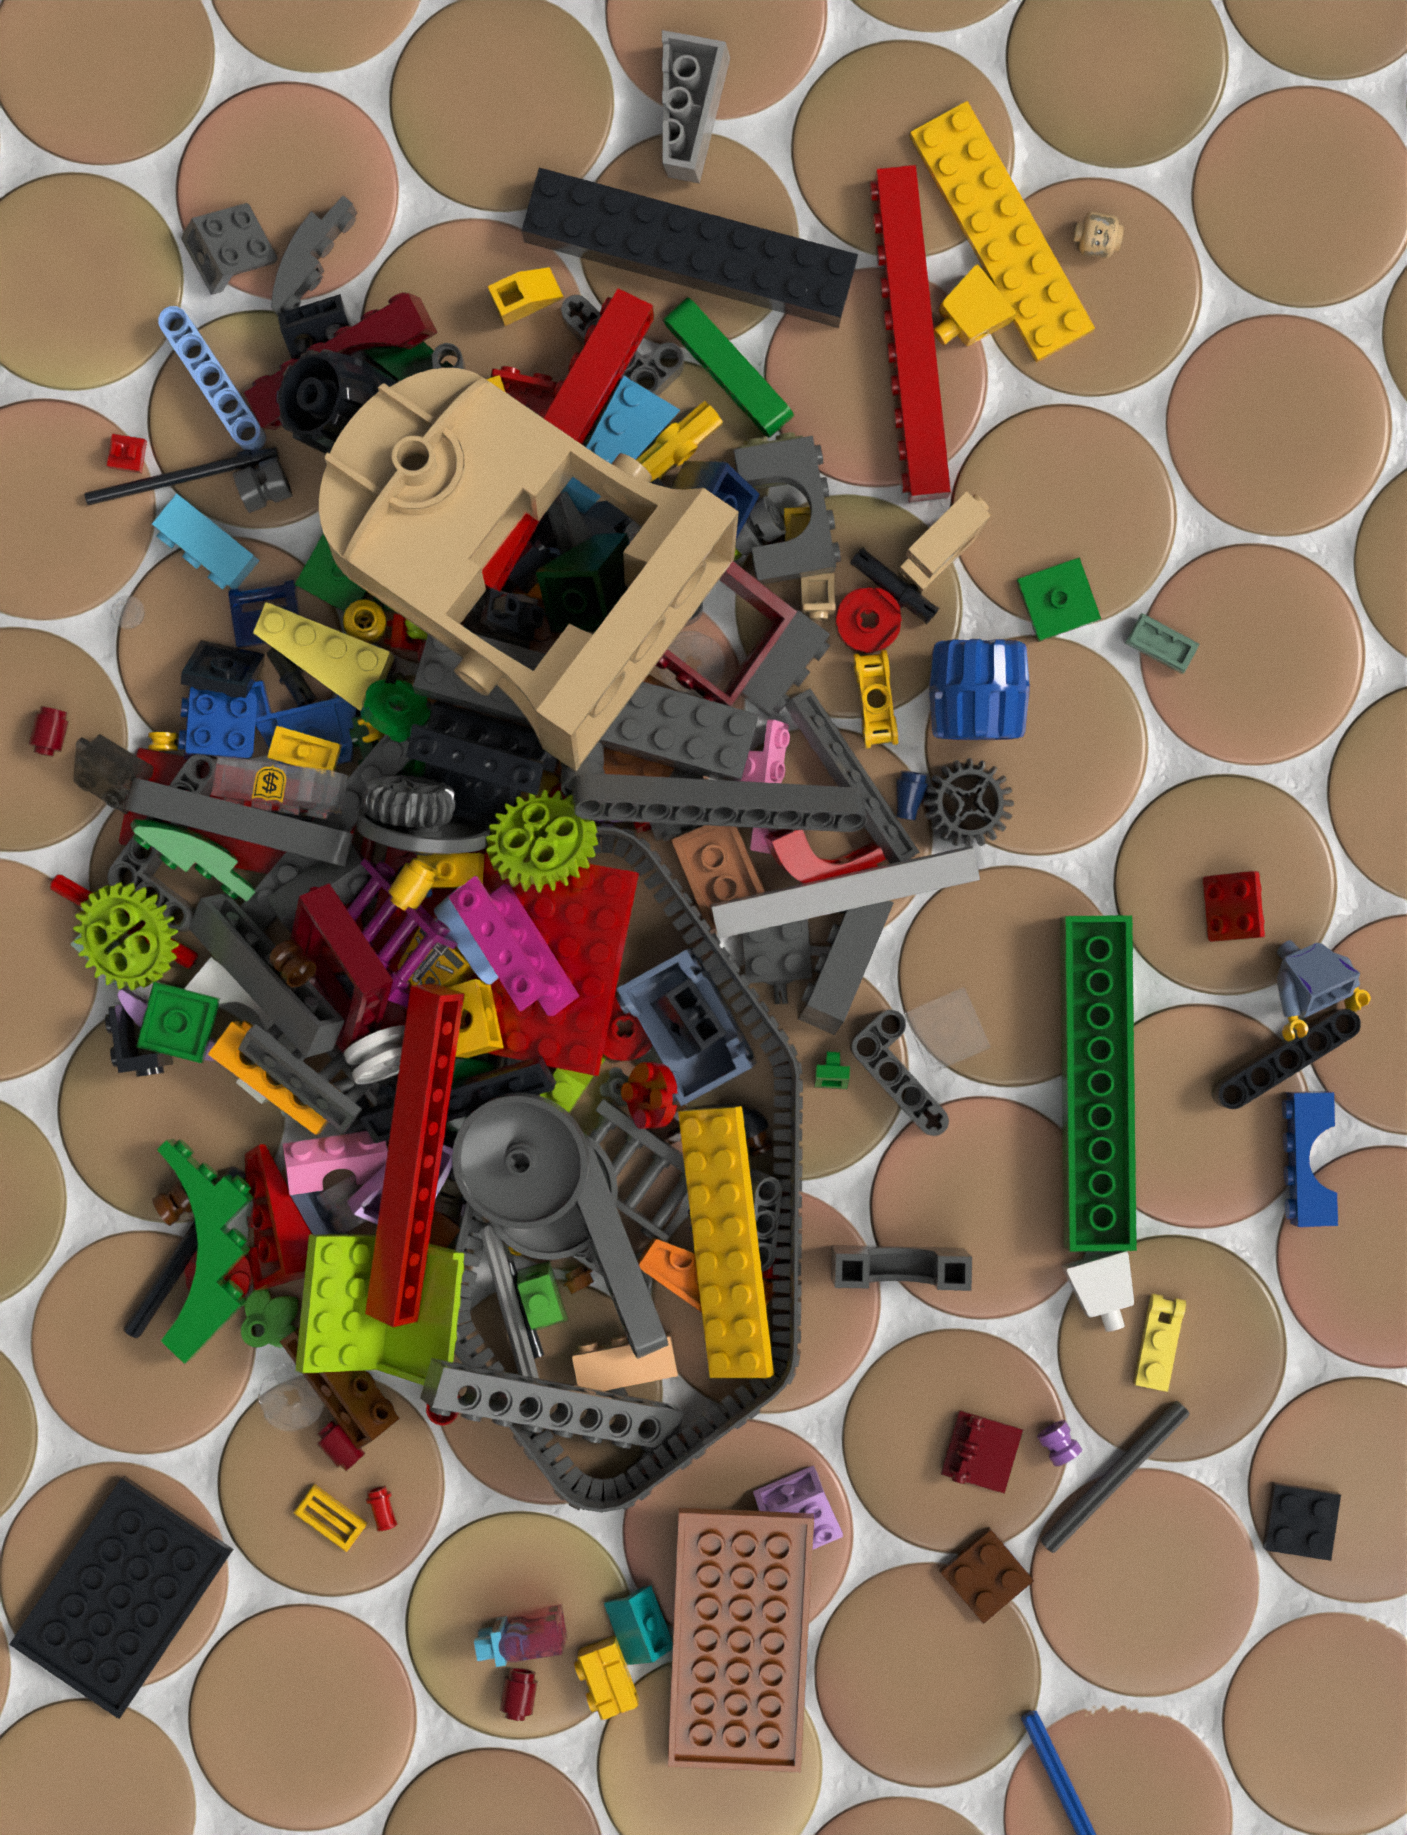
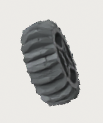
M971 758L966 759L965 769H962L959 760H955L953 762V773L947 766H943L941 772L945 779L934 775L932 781L938 785V788L927 787L926 793L935 796L934 799L924 801V806H934L935 810L925 815L926 819L937 817L938 822L933 824L931 829L936 831L943 826L946 830L941 834L940 838L946 840L950 833L953 834L952 845L958 846L961 837L965 838V847L972 846L974 837L977 844L983 846L985 845L983 834H986L991 841L995 840L997 836L993 828L995 827L1002 832L1006 829V826L999 821L1000 818L1005 820L1012 818L1011 813L1003 811L1004 807L1014 806L1013 800H1004L1003 798L1004 795L1012 792V788L1007 787L1001 790L999 785L1004 783L1007 778L1003 775L995 780L992 777L997 772L995 766L991 767L987 773L984 772L986 762L983 760L978 763L976 769H973V760ZM960 777L979 779V782L969 791L959 787L956 788L950 783ZM987 786L991 789L995 800L993 814L989 812V809L982 802V795ZM978 790L973 801V805L977 810L973 811L970 808L959 816L965 804L961 800L962 796L965 795L967 799ZM944 792L950 795L949 798L956 805L955 813L950 821L943 810L942 798ZM966 816H974L987 823L983 828L977 830H964L958 827Z
M388 774L387 776H378L370 779L366 783L365 791H363L365 814L374 820H380L382 823L405 826L406 828H431L449 823L450 819H452L453 811H455L456 800H454L455 792L445 783L413 775Z

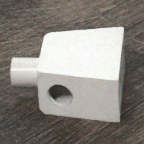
M1108 1251L1062 1265L1063 1271L1084 1313L1089 1318L1101 1315L1106 1332L1125 1327L1120 1309L1134 1305L1130 1262L1127 1251Z

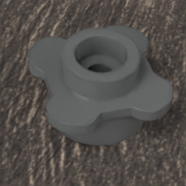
M615 1067L610 1070V1077L607 1082L600 1086V1093L604 1097L609 1096L616 1100L618 1106H626L627 1102L622 1099L621 1090H618L616 1085H623L628 1082L629 1076L624 1074L621 1068Z

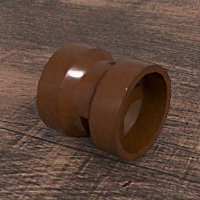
M291 939L281 942L272 950L269 956L271 964L277 971L282 973V978L290 987L304 985L316 972V965L309 956L304 955L303 948L296 940Z
M180 1181L172 1185L171 1191L168 1193H160L152 1198L157 1213L169 1226L179 1221L180 1215L185 1212H193L187 1192Z

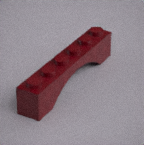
M402 292L391 297L388 300L389 304L384 308L368 311L361 316L362 321L352 327L345 326L340 328L333 334L334 338L326 343L314 344L306 352L310 350L321 352L323 349L351 356L359 351L376 347L412 349L438 332L421 298ZM297 359L284 362L279 366L280 371L271 376L265 375L256 379L252 383L253 387L244 392L261 428L275 431L282 427L279 420L280 408L279 404L276 403L277 391L280 390L284 379L283 373L289 365L297 362Z

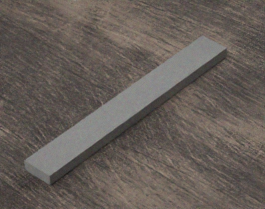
M968 846L711 904L718 939L969 883L980 880L974 848L973 846Z

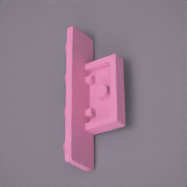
M767 720L763 752L749 751L741 781L782 782L785 776V752L790 740L788 724L777 720ZM753 828L750 849L760 853L771 854L764 836L776 831V829Z

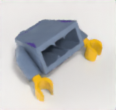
M1289 940L1278 948L1277 954L1283 961L1277 976V985L1283 1015L1288 1017L1289 1021L1282 1028V1036L1286 1041L1295 1039L1293 1027L1297 1031L1298 1038H1302L1307 1034L1308 1026L1304 1021L1298 1019L1300 1014L1306 1018L1344 1000L1346 1009L1354 1012L1361 1010V1007L1369 1004L1370 994L1365 990H1359L1360 972L1353 967L1348 957L1331 951L1322 943H1314L1304 949H1300L1293 941Z

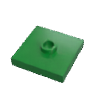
M323 533L295 585L345 613V610L351 603L363 600L368 592L351 581L339 569Z
M1080 557L1016 580L1038 642L1101 620Z
M153 982L136 1047L197 1063H204L220 998Z

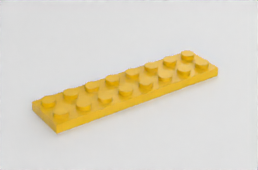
M966 101L911 131L909 135L911 141L985 273L1017 312L1013 322L1035 362L1037 363L1092 333L1095 330L1092 321L969 102Z
M742 1106L679 1111L678 1116L710 1378L771 1377L774 1375Z

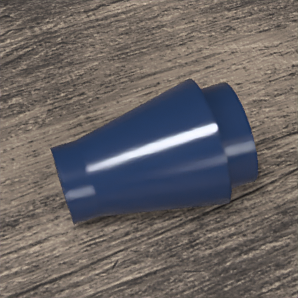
M900 771V777L896 778V817L916 820L918 809L929 784L926 782V774Z

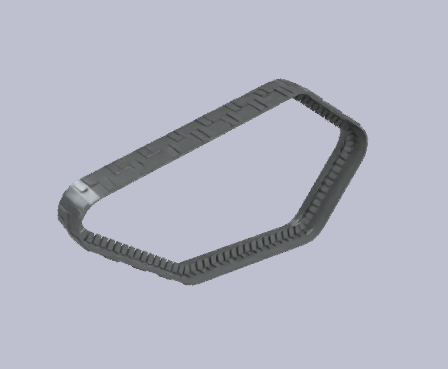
M602 823L601 827H596L598 845L593 846L595 854L612 853L614 840L617 838L618 841L614 855L623 858L631 844L633 847L624 859L632 866L643 855L646 857L634 868L635 871L639 873V876H642L655 869L656 872L646 879L644 883L649 890L663 882L665 883V886L653 895L659 904L672 896L675 897L663 909L668 917L682 909L685 911L673 922L678 931L691 923L695 925L682 937L687 944L700 937L704 938L692 950L697 958L711 950L714 952L702 963L706 971L708 972L720 964L724 966L711 977L716 985H719L732 977L733 981L721 992L728 999L742 991L743 994L731 1004L736 1013L750 1004L753 1007L740 1019L745 1026H748L761 1018L762 1022L751 1030L750 1033L757 1040L771 1032L772 1035L760 1045L765 1054L781 1046L782 1049L769 1056L768 1059L772 1066L788 1061V1064L773 1067L774 1077L790 1076L787 1079H775L774 1090L790 1091V1095L774 1096V1107L790 1108V1112L774 1113V1123L790 1125V1128L774 1130V1140L790 1142V1145L774 1146V1157L789 1158V1162L774 1163L773 1171L774 1174L789 1175V1179L778 1180L782 1186V1191L789 1192V1195L781 1196L780 1208L789 1209V1212L780 1213L779 1225L789 1226V1229L778 1230L777 1241L787 1242L789 1246L776 1247L775 1258L789 1259V1262L773 1264V1275L789 1276V1279L773 1281V1291L788 1293V1296L773 1297V1308L788 1310V1313L772 1314V1325L788 1327V1330L772 1331V1342L788 1344L787 1346H772L771 1348L773 1371L776 1374L774 1373L773 1376L768 1378H762L765 1383L760 1378L749 1379L748 1381L755 1391L752 1394L744 1385L737 1388L735 1392L741 1401L739 1404L730 1394L721 1401L727 1413L724 1414L717 1405L710 1408L708 1412L714 1421L712 1424L703 1414L694 1421L700 1433L697 1434L690 1425L683 1428L681 1432L687 1441L685 1444L676 1434L667 1441L673 1453L670 1454L663 1445L656 1448L654 1452L660 1461L658 1464L649 1454L641 1459L640 1462L646 1473L643 1474L636 1465L629 1468L627 1472L633 1481L631 1483L623 1473L614 1478L604 1480L593 1478L592 1480V1477L584 1474L577 1466L566 1473L574 1463L569 1456L556 1461L555 1458L564 1449L559 1442L548 1448L545 1446L554 1437L549 1429L537 1434L523 1428V1424L513 1423L512 1427H509L514 1433L513 1438L520 1447H524L523 1452L529 1460H533L554 1488V1493L562 1501L565 1499L569 1502V1506L577 1510L581 1508L582 1510L601 1513L622 1508L626 1510L634 1506L638 1499L642 1501L651 1494L654 1487L677 1470H684L692 1464L693 1458L695 1460L706 1453L708 1447L734 1428L738 1430L747 1423V1418L752 1419L761 1412V1408L776 1398L787 1384L791 1385L796 1375L795 1367L799 1366L801 1354L800 1349H798V1343H801V1329L799 1326H801L802 1281L798 1280V1276H801V1262L799 1259H802V1230H799L802 1229V1213H799V1208H802V1196L799 1192H802L801 1178L803 1174V1164L799 1163L803 1159V1147L799 1146V1141H802V1128L799 1127V1124H802L803 1113L800 1111L803 1109V1096H800V1093L803 1092V1079H800V1074L803 1073L801 1062L796 1058L798 1053L794 1045L789 1044V1037L783 1028L779 1030L778 1026L780 1024L773 1015L769 1016L767 1012L770 1010L763 1001L759 1002L758 998L760 996L756 990L749 988L750 982L746 976L739 974L738 971L741 969L734 960L730 961L729 957L731 955L726 948L720 947L721 941L716 934L710 933L709 930L712 928L707 921L700 919L702 914L697 907L690 905L692 900L686 892H681L683 888L677 879L673 880L670 877L673 874L666 864H661L663 859L656 850L652 851L650 849L651 845L642 837L641 839L637 838L634 831L624 827L621 830L615 828V824ZM601 837H602V851H601V844H600V838H601ZM498 1056L496 1067L502 1068L522 1060ZM465 1199L460 1215L462 1216L458 1228L460 1232L457 1233L455 1251L464 1253V1265L479 1267L481 1256L467 1251L468 1249L483 1251L482 1239L471 1234L480 1233V1226L485 1222L475 1219L476 1216H483L475 1211ZM464 1268L462 1282L475 1283L477 1273ZM461 1283V1304L459 1310L464 1311L458 1312L457 1341L454 1353L462 1364L503 1371L504 1367L499 1361L490 1366L486 1365L494 1356L489 1347L477 1353L476 1349L485 1342L480 1334L470 1339L466 1338V1336L476 1330L471 1321V1299L464 1298H472L474 1287ZM498 1392L490 1396L489 1404L496 1399ZM526 1403L519 1406V1409L523 1408L526 1405Z

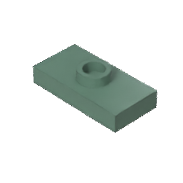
M1143 613L1139 615L1125 641L1126 645L1180 674L1185 673L1200 645Z

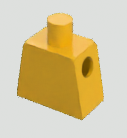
M977 264L941 303L939 313L944 318V321L934 328V335L942 345H946L954 337L958 336L964 345L970 346L1013 322L1017 312Z

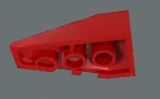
M259 1144L245 1154V1178L251 1187L249 1193L254 1197L252 1199L253 1208L251 1216H247V1224L249 1228H254V1247H249V1261L252 1268L255 1291L305 1278L309 1234H312L290 1196L289 1188L265 1144Z

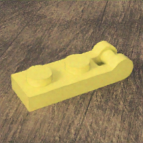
M1151 1294L1133 1381L1135 1385L1168 1392L1181 1323L1186 1309L1185 1300L1175 1298L1171 1301L1163 1299V1295ZM1161 1312L1170 1314L1169 1323L1158 1321Z

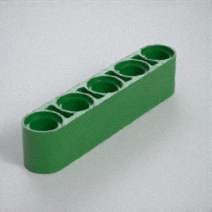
M686 297L662 319L674 337L766 437L771 438L794 417V413L787 403L689 297Z

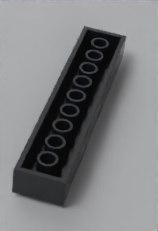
M540 167L521 230L524 243L836 328L840 326L858 259V254Z

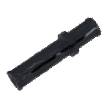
M862 547L858 551L859 553H856L852 558L850 564L883 590L890 593L898 601L900 608L906 607L927 625L940 608L917 591V586L914 584L910 586Z

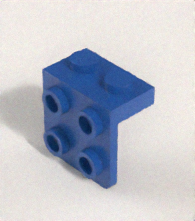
M190 687L188 698L182 697L180 717H186L187 720L186 730H179L178 750H184V759L188 760L196 754L239 759L251 758L254 750L256 695L248 693L246 698L229 697L224 693L197 690Z

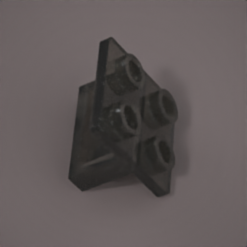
M101 734L91 742L81 737L76 742L74 783L82 790L90 792L105 801L111 808L128 814L130 811L125 810L133 777L148 781L153 776L154 767Z

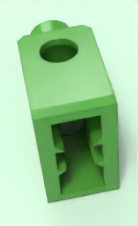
M550 1260L518 1270L517 1286L531 1330L538 1331L568 1321L569 1319Z

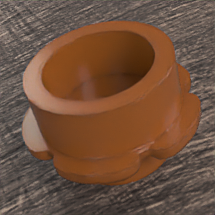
M583 1266L569 1272L565 1275L567 1282L563 1284V1287L567 1286L572 1295L594 1283L590 1274L593 1272L592 1269L585 1271Z

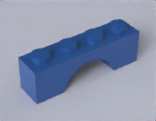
M1286 1092L1287 1099L1282 1101V1115L1284 1119H1287L1288 1132L1283 1134V1148L1285 1152H1288L1289 1166L1284 1167L1285 1185L1289 1186L1290 1199L1285 1200L1286 1218L1290 1219V1224L1297 1227L1338 1226L1337 1192L1321 1185L1313 1175L1310 1167V1151L1314 1141L1322 1132L1335 1126L1334 1092Z

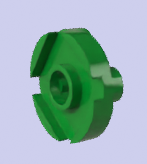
M386 679L375 681L366 690L362 701L361 717L365 722L370 723L375 729L388 735L396 742H404L410 737L413 724L426 726L430 717V709L428 710L426 706L428 700L426 697L416 695L412 684L402 680H396L395 684L385 683ZM398 706L401 708V711H397L393 708Z

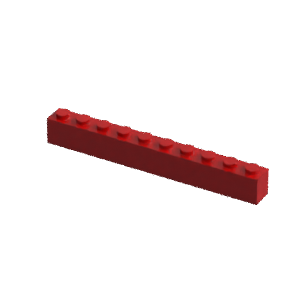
M916 165L876 169L875 179L869 182L871 201H877L878 213H873L874 233H880L881 245L876 246L878 266H884L885 278H880L881 298H887L888 310L883 311L885 331H891L892 343H887L888 363H894L895 375L890 376V387L892 396L897 395L899 406V408H894L895 428H901L902 441H897V453L899 461L904 460L906 472L900 476L902 493H908L909 502L946 499L951 493L917 169Z
M617 288L612 298L607 297L600 310L601 318L596 326L593 324L590 326L584 339L586 344L581 353L576 352L570 361L568 368L570 372L565 381L560 380L553 392L554 401L549 409L544 408L539 415L582 445L585 443L654 320L652 304ZM526 513L482 570L486 589L493 588L499 592L501 591L540 520L538 521Z
M436 983L411 985L365 1311L366 1315L391 1327L418 1322L464 1001V993Z

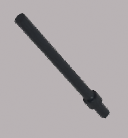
M277 447L256 452L245 450L237 452L235 457L85 492V499L88 505H93L244 469L249 466L255 469V465H259V462L277 456L280 460Z

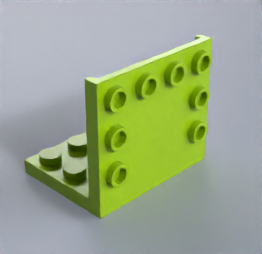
M309 1234L295 1371L300 1373L378 1370L424 1386L431 1358L450 1362L454 1361L458 1312L461 1304V1282L464 1272L463 1252L429 1244L418 1322L391 1327L365 1314L376 1234Z

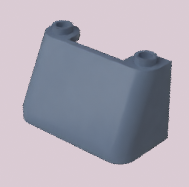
M693 947L618 987L617 991L620 995L616 996L618 1004L625 1014L630 1012L633 1016L638 1017L662 1063L672 1071L678 1094H672L673 1101L678 1100L681 1106L744 1073L757 1063L750 1045L718 987L711 978L709 971L707 972L702 965L703 960L701 957L697 958L692 951ZM691 978L727 1034L703 1051L686 1059L650 1003L683 981Z

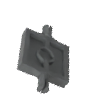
M808 919L742 933L746 978L750 983L764 982L773 985L774 1004H780V991L782 994V1004H788L786 984L798 979L812 978Z

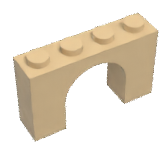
M966 491L908 549L906 553L908 559L900 566L898 573L910 585L914 584L917 586V591L922 594L976 541L991 517L987 512L989 510L987 503L977 494L972 497Z

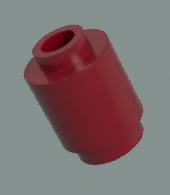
M44 706L40 707L39 714H35L28 743L31 746H35L34 753L54 757L55 751L62 752L69 723L66 720L67 712Z
M333 1421L317 1434L321 1438L317 1445L336 1467L341 1466L345 1471L351 1468L365 1454L362 1448L356 1449L339 1424L336 1425Z
M524 1668L509 1669L508 1676L504 1678L500 1711L506 1713L505 1718L524 1721L525 1716L533 1714L538 1682L535 1680L536 1672Z

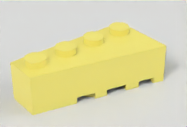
M268 602L265 603L253 632L261 640L360 712L366 690L375 681L387 678L395 658L389 651Z

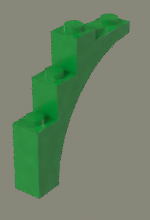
M173 1138L166 1140L157 1151L174 1169L187 1192L195 1217L198 1249L196 1271L189 1296L177 1320L160 1341L186 1364L196 1356L247 1302L242 1297L244 1294L242 1289L233 1281L228 1280L226 1282L223 1278L250 1250L245 1245L247 1242L245 1236L237 1229L232 1228L230 1230L227 1226L254 1197L249 1193L251 1187L238 1175L234 1178L231 1175L224 1176L218 1182L215 1179L218 1174L211 1166L205 1162L200 1164L191 1156L194 1151L187 1143L181 1139L176 1141Z

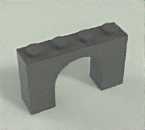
M813 436L734 449L736 472L751 486L769 483L789 484L804 495L810 507V522L799 536L790 541L753 547L751 549L755 579L764 585L835 572L836 562H841L838 542L832 543L830 530L835 529V521L832 509L826 510L824 497H829L827 478H820L818 465L823 464L821 445H814Z
M832 1245L831 1279L835 1288L869 1289L870 1282L908 1281L931 1284L937 1290L972 1291V1256L964 1248Z

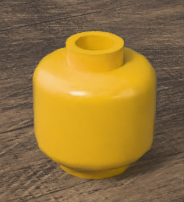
M368 599L357 600L351 603L345 610L343 615L344 630L347 635L372 644L384 635L386 629L385 613L374 601Z

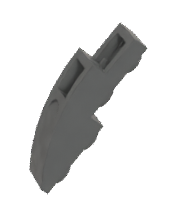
M344 195L322 220L311 211L291 239L282 257L273 288L271 308L277 317L278 313L299 307L301 304L300 299L308 290H314L323 279L324 269L318 261L319 257L324 258L333 249L335 244L333 241L341 232H348L354 225L357 211L353 203Z

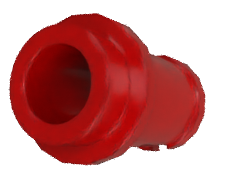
M379 1486L367 1491L368 1498L365 1500L367 1504L371 1505L377 1531H386L396 1527L398 1523L395 1520L389 1499L392 1496L391 1491H387L386 1486Z

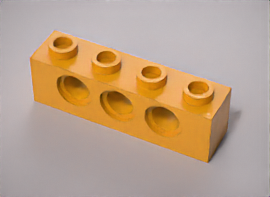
M246 1020L242 1024L239 1021L231 1022L208 1055L313 1134L321 1133L329 1122L307 1104L300 1102L298 1097L282 1084L275 1083L271 1075L256 1063H248L244 1054L238 1050L246 1033L254 1025Z

